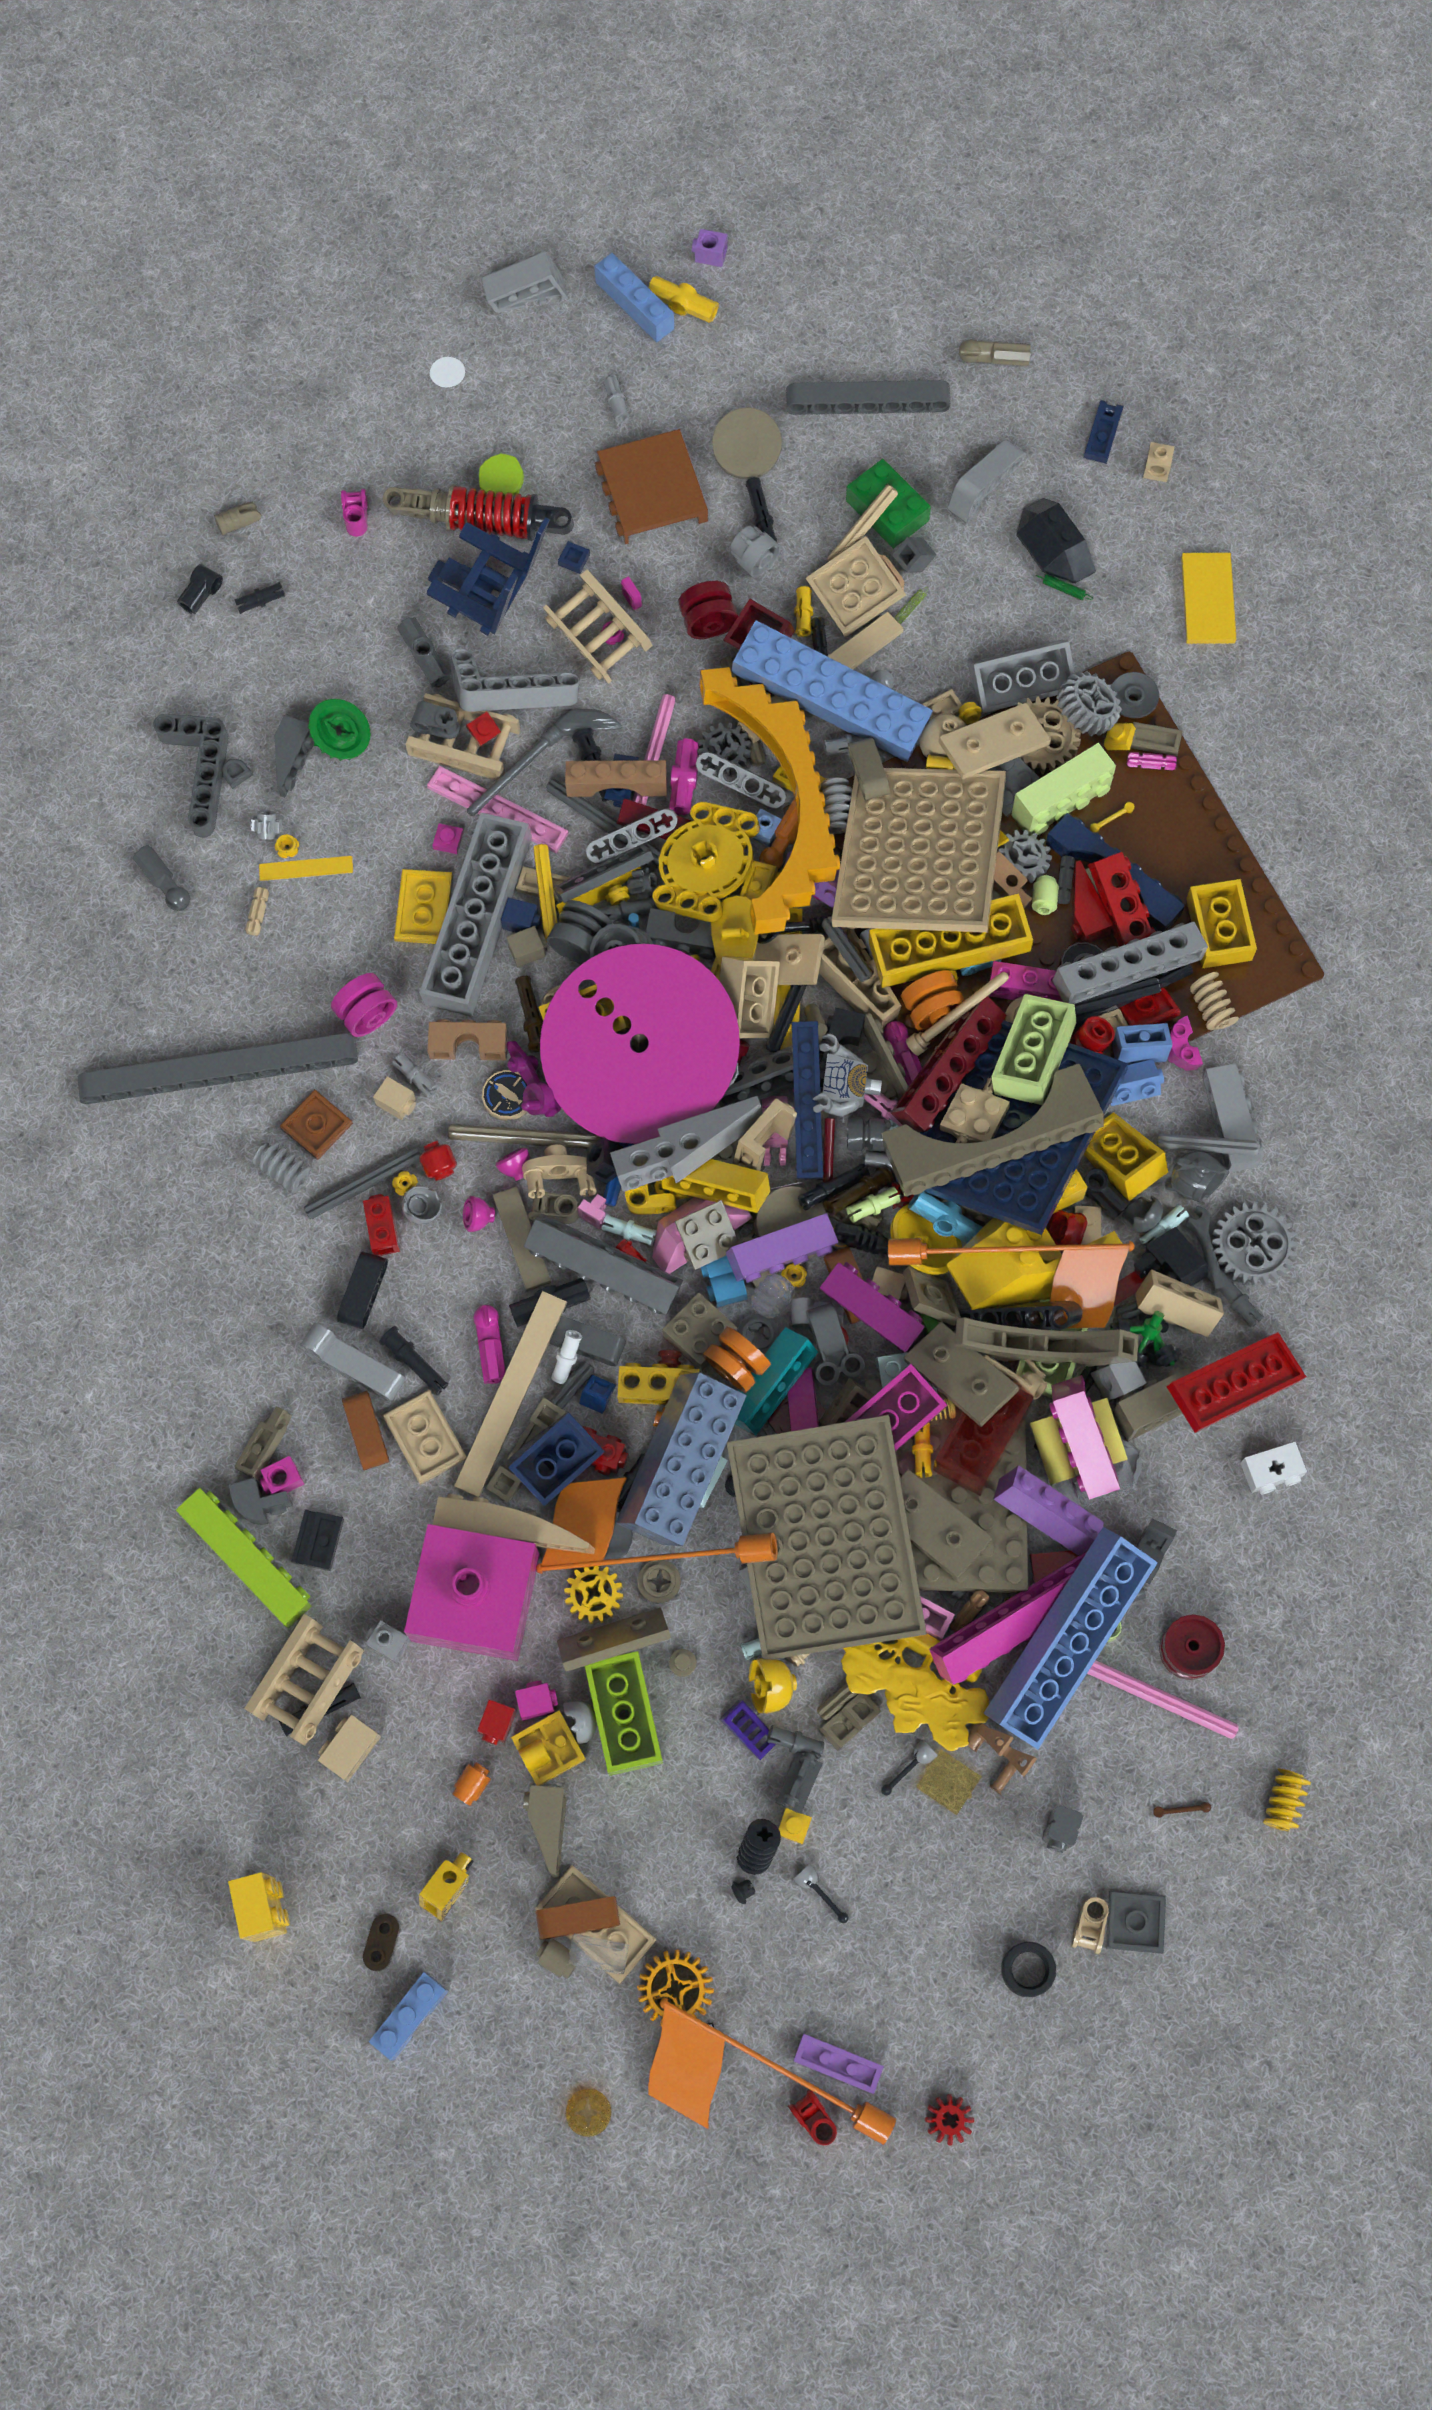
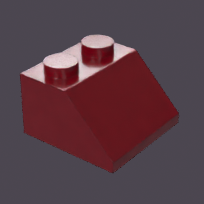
M749 598L723 640L740 650L755 620L790 638L795 630L791 622Z

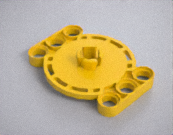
M698 802L693 805L690 811L693 821L686 823L671 834L661 849L659 871L664 885L657 887L652 896L656 907L660 910L674 912L678 915L706 922H714L723 915V908L719 899L734 892L744 883L751 871L753 849L749 838L758 834L760 824L757 816L751 812L708 802ZM705 810L709 812L707 817L703 819L696 818L700 811ZM723 816L732 817L727 824L719 823L720 818ZM747 821L754 822V826L750 829L741 828L743 823ZM672 845L668 856H666L669 847ZM746 846H748V856L744 852ZM664 864L667 865L669 871L666 875L664 873ZM662 894H671V898L667 902L658 901ZM686 899L694 900V904L691 907L684 908L681 906ZM708 905L717 906L716 911L713 913L704 912Z

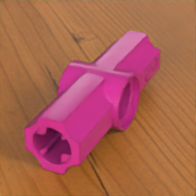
M688 738L679 740L677 743L675 765H672L671 772L672 791L669 803L670 809L677 815L684 816L690 814L693 790L696 789L698 775L696 762L699 744L693 739Z

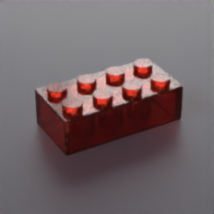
M1019 1389L983 1426H979L967 1414L962 1412L935 1459L933 1471L981 1496L1031 1409L1034 1396Z

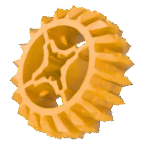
M675 1950V1958L670 1959L669 1952L664 1951L665 1961L663 1962L655 1955L653 1959L657 1966L653 1968L647 1963L645 1968L651 1972L650 1975L647 1976L641 1973L639 1976L642 1980L647 1981L646 1985L637 1986L638 1990L646 1991V1995L638 1998L639 2002L647 2000L649 2002V2005L643 2008L644 2013L653 2009L655 2012L650 2018L653 2022L659 2015L663 2017L664 2011L657 2006L654 2000L668 1997L674 2001L675 2006L696 2017L694 2013L697 2010L700 2014L705 2015L707 2012L700 2007L701 2004L711 2005L712 2003L710 1999L704 1998L705 1993H714L713 1988H705V1983L712 1982L713 1978L710 1976L703 1979L702 1974L708 1971V1967L704 1966L698 1970L696 1966L700 1963L701 1959L697 1957L693 1963H690V1952H686L684 1959H679L680 1950ZM674 1965H682L689 1968L696 1975L697 1979L680 1980L676 1975ZM663 1968H666L667 1984L661 1989L652 1991L656 1975ZM671 1974H673L674 1980L678 1981V1985L680 1983L683 1986L690 1984L689 1987H685L684 1990L680 1991V2005L677 1998L673 1997V1994L671 1996L668 1993L661 1994L672 1987ZM699 1987V1996L696 2003L686 2011L683 2001L685 1993Z

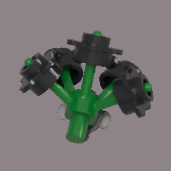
M1155 1311L1152 1315L1142 1312L1139 1315V1320L1143 1323L1141 1326H1131L1127 1319H1121L1120 1316L1113 1318V1323H1110L1109 1330L1120 1329L1134 1334L1141 1333L1144 1337L1137 1353L1136 1363L1139 1368L1142 1366L1149 1369L1145 1365L1146 1362H1151V1364L1158 1367H1169L1179 1361L1181 1348H1176L1174 1344L1166 1345L1159 1335L1160 1332L1166 1333L1169 1329L1168 1323L1163 1319L1164 1314L1160 1311ZM1148 1340H1153V1342L1150 1343V1344H1148L1147 1347H1146V1352H1147V1353H1145V1354L1142 1355V1352H1143V1350H1144V1348H1145V1346H1146Z

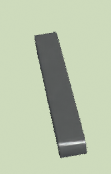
M944 380L792 383L786 387V410L791 415L946 412L950 409V386Z

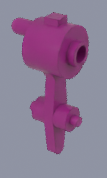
M508 1041L507 1049L511 1056L507 1064L511 1072H519L527 1083L523 1093L521 1108L531 1115L554 1117L561 1110V1107L555 1100L553 1091L547 1082H541L535 1071L538 1067L537 1058L533 1055L527 1056L516 1041Z

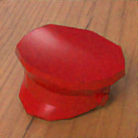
M1059 1210L1052 1214L1047 1224V1231L1056 1245H1081L1088 1224L1087 1218L1079 1212L1073 1214Z

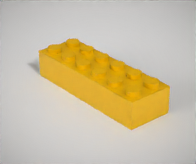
M1019 894L991 900L988 932L879 928L869 930V945L882 988L917 980L939 971L958 970L1031 952L1033 943L1032 934Z

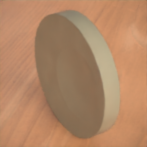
M739 408L726 414L717 424L712 439L713 453L717 463L727 474L740 479L761 477L775 466L780 457L782 448L781 433L776 422L767 413L755 408Z
M790 1186L773 1191L767 1196L758 1213L755 1214L754 1228L756 1237L758 1238L826 1214L823 1202L811 1207L809 1210H804L803 1206L799 1204L798 1196L808 1192V1190ZM816 1254L808 1256V1259L812 1258Z

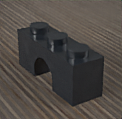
M835 1007L834 1015L828 1016L826 1023L827 1031H829V1034L836 1036L838 1043L841 1045L859 1046L865 1014ZM822 1039L821 1044H828V1042L825 1039ZM830 1050L825 1052L819 1051L820 1054H823L822 1062H819L820 1087L824 1086L827 1053L831 1054Z

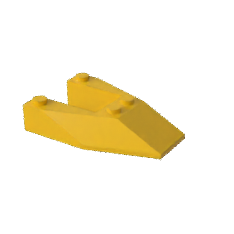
M1077 1169L1053 1214L1083 1200L1087 1185ZM993 1217L963 1248L1047 1246L1056 1244L1046 1228L1042 1235ZM1113 1231L1088 1244H1122L1116 1232ZM1060 1251L957 1253L946 1266L969 1306L974 1310L1050 1299L1054 1275L1062 1254Z

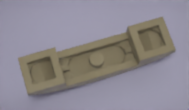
M543 1397L529 1419L531 1422L506 1461L529 1440L566 1414V1411ZM505 1461L503 1465L499 1466L486 1488L509 1503L523 1483L508 1468Z

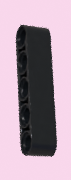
M1074 1301L1015 1303L974 1310L968 1307L959 1311L961 1318L971 1319V1315L973 1320L1038 1330L1066 1329L1079 1323L1083 1313L1079 1304ZM1063 1311L1067 1314L1068 1320L1064 1317ZM1040 1312L1044 1317V1321L1040 1317ZM1016 1313L1019 1315L1020 1321L1017 1319Z

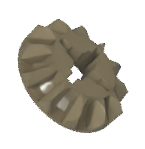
M656 1560L643 1566L639 1572L637 1583L640 1593L646 1600L659 1604L669 1602L678 1594L681 1586V1577L679 1571L672 1563L665 1560ZM661 1571L663 1580L671 1582V1584L662 1585L660 1592L657 1593L656 1585L647 1582V1580L657 1579V1575Z

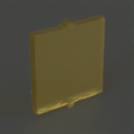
M941 1749L932 1764L926 1766V1773L916 1788L957 1815L966 1800L972 1798L971 1793L981 1779V1776Z

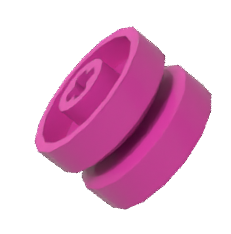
M366 973L351 980L340 989L331 1002V1009L338 1018L344 1020L345 1027L354 1037H362L379 1028L394 1014L397 1008L396 999L388 990H384V984L374 973Z

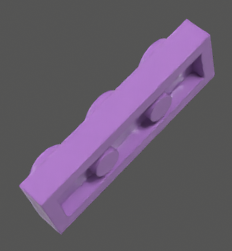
M806 2034L802 2036L793 2061L872 2094L876 2090L884 2067Z

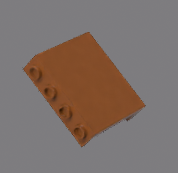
M680 429L597 451L598 461L594 462L598 476L603 477L604 481L601 482L604 496L610 497L611 502H608L611 516H616L618 522H615L618 537L623 536L625 544L629 543L628 536L688 519L697 517L699 524L708 522V508Z

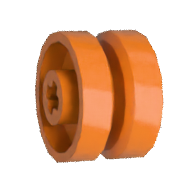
M939 971L926 975L910 984L902 992L901 998L906 1008L912 1010L910 1017L917 1030L924 1031L929 1029L965 1001L962 993L955 991L958 984L951 971Z
M727 1326L718 1336L719 1342L724 1349L718 1345L711 1344L702 1356L722 1378L740 1391L747 1393L755 1383L753 1375L748 1370L756 1375H762L771 1363L749 1340L733 1328Z

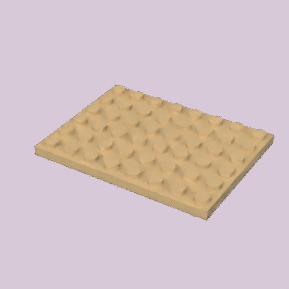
M884 768L890 794L864 800L855 774L833 908L832 927L988 932L1006 771H983L962 779L957 770Z

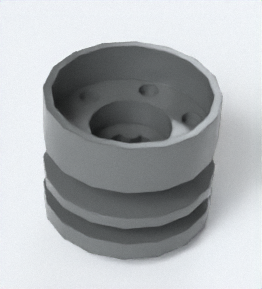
M569 900L565 903L563 911L558 916L560 923H555L546 940L548 945L559 955L578 964H583L590 959V946L594 936L600 929L612 924V921L591 905Z

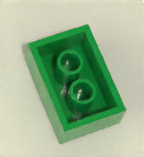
M882 458L847 485L846 502L862 516L885 486H892L898 492L897 496L871 527L894 549L907 537H910L929 522L931 506Z

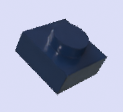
M568 541L558 559V566L581 574L590 556V550Z

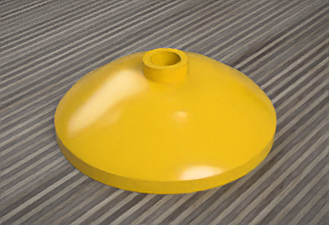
M909 1205L902 1207L892 1219L890 1227L891 1239L921 1238L922 1243H927V1248H962L960 1239L953 1235L948 1237L939 1235L933 1229V1223L908 1208ZM957 1253L927 1254V1259H922V1265L910 1266L926 1274H944L949 1272L946 1264Z

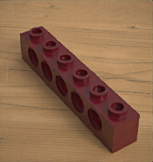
M987 996L958 1018L890 1113L902 1125L906 1124L916 1132L928 1131L933 1126V1119L947 1106V1100L950 1095L959 1089L965 1074L974 1068L977 1057L986 1051L989 1046V1040L1001 1030V1023L1007 1015Z

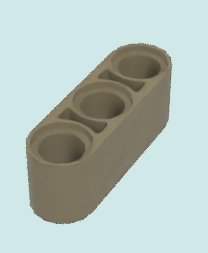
M873 737L848 743L850 759L864 800L889 795L888 780Z

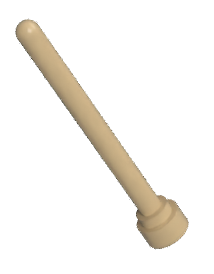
M1001 972L925 1032L912 1034L906 1039L910 1050L917 1056L927 1050L931 1039L1003 985L1009 978L1008 974Z

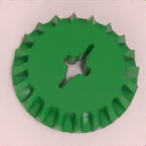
M328 699L319 703L312 710L308 718L309 724L307 728L310 730L309 737L314 740V746H318L321 749V754L326 753L330 756V759L338 758L341 761L344 759L351 760L365 751L370 741L371 732L368 720L358 707L342 699ZM340 726L341 731L344 733L337 735L334 728Z

